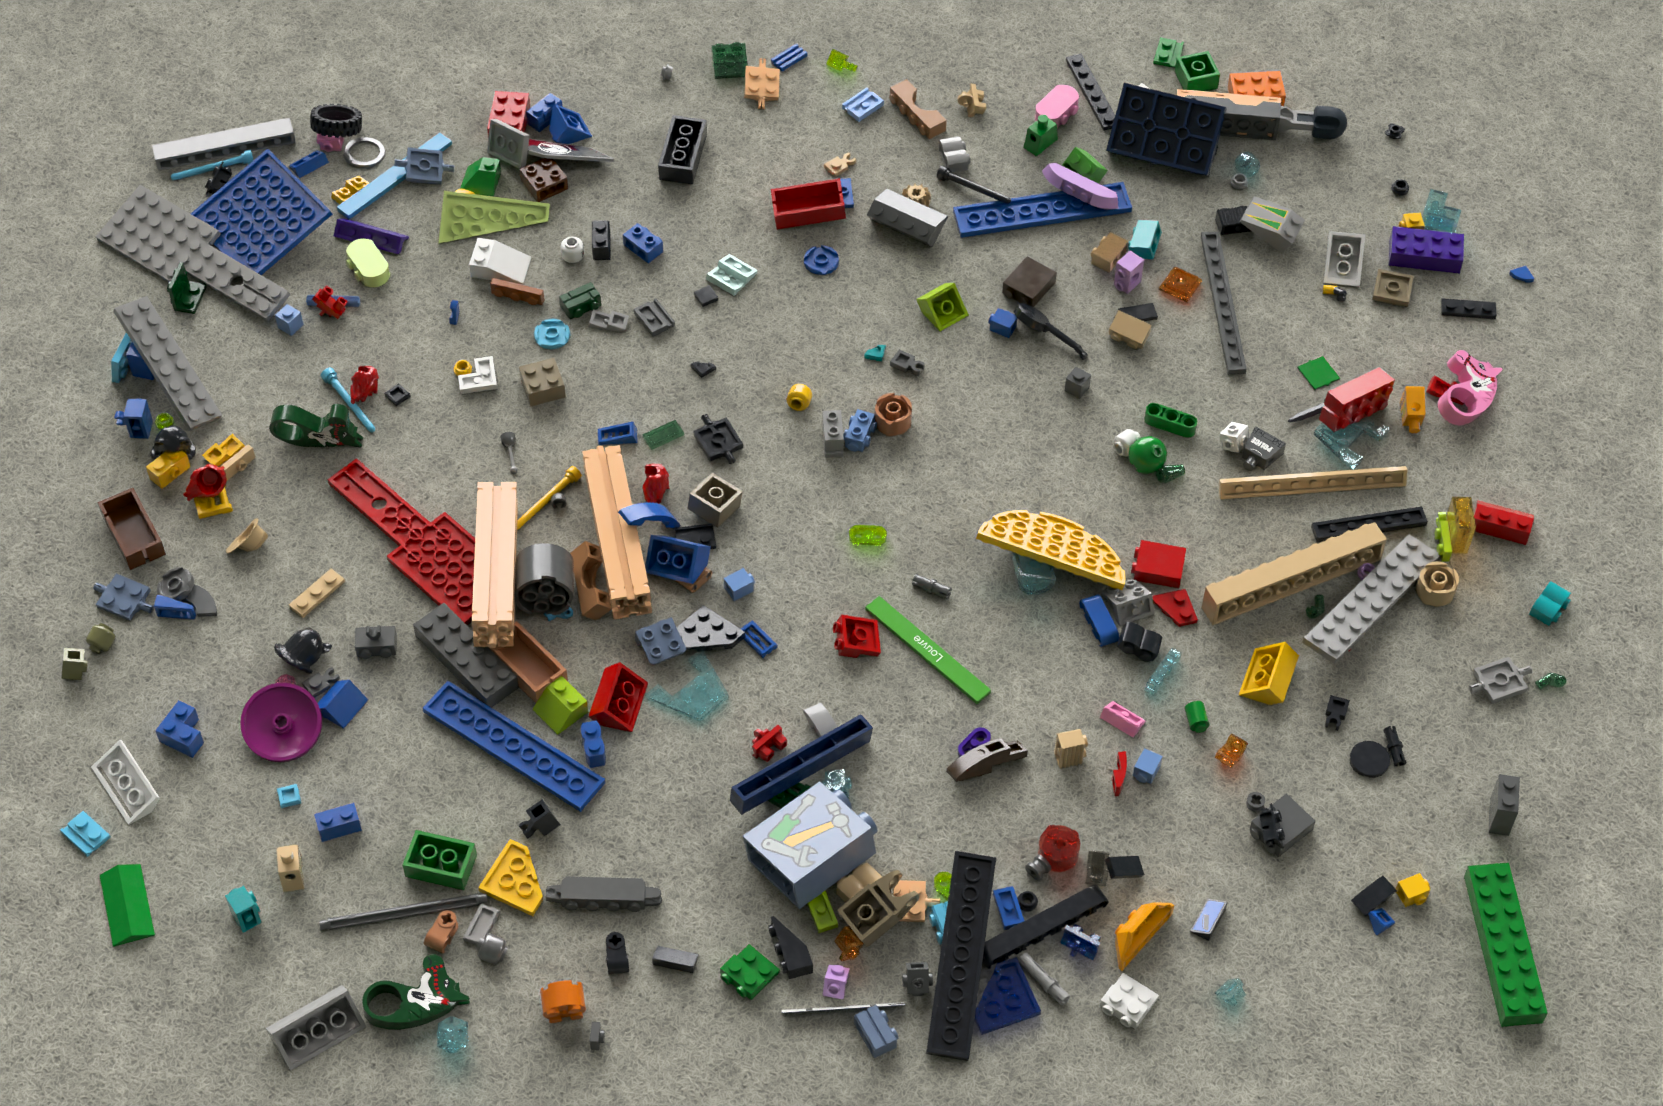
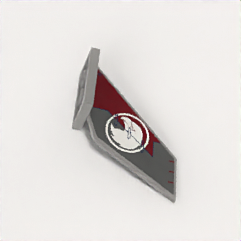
M497 119L490 120L487 153L519 169L526 166L527 153L550 159L614 162V158L593 148L529 139L528 134Z

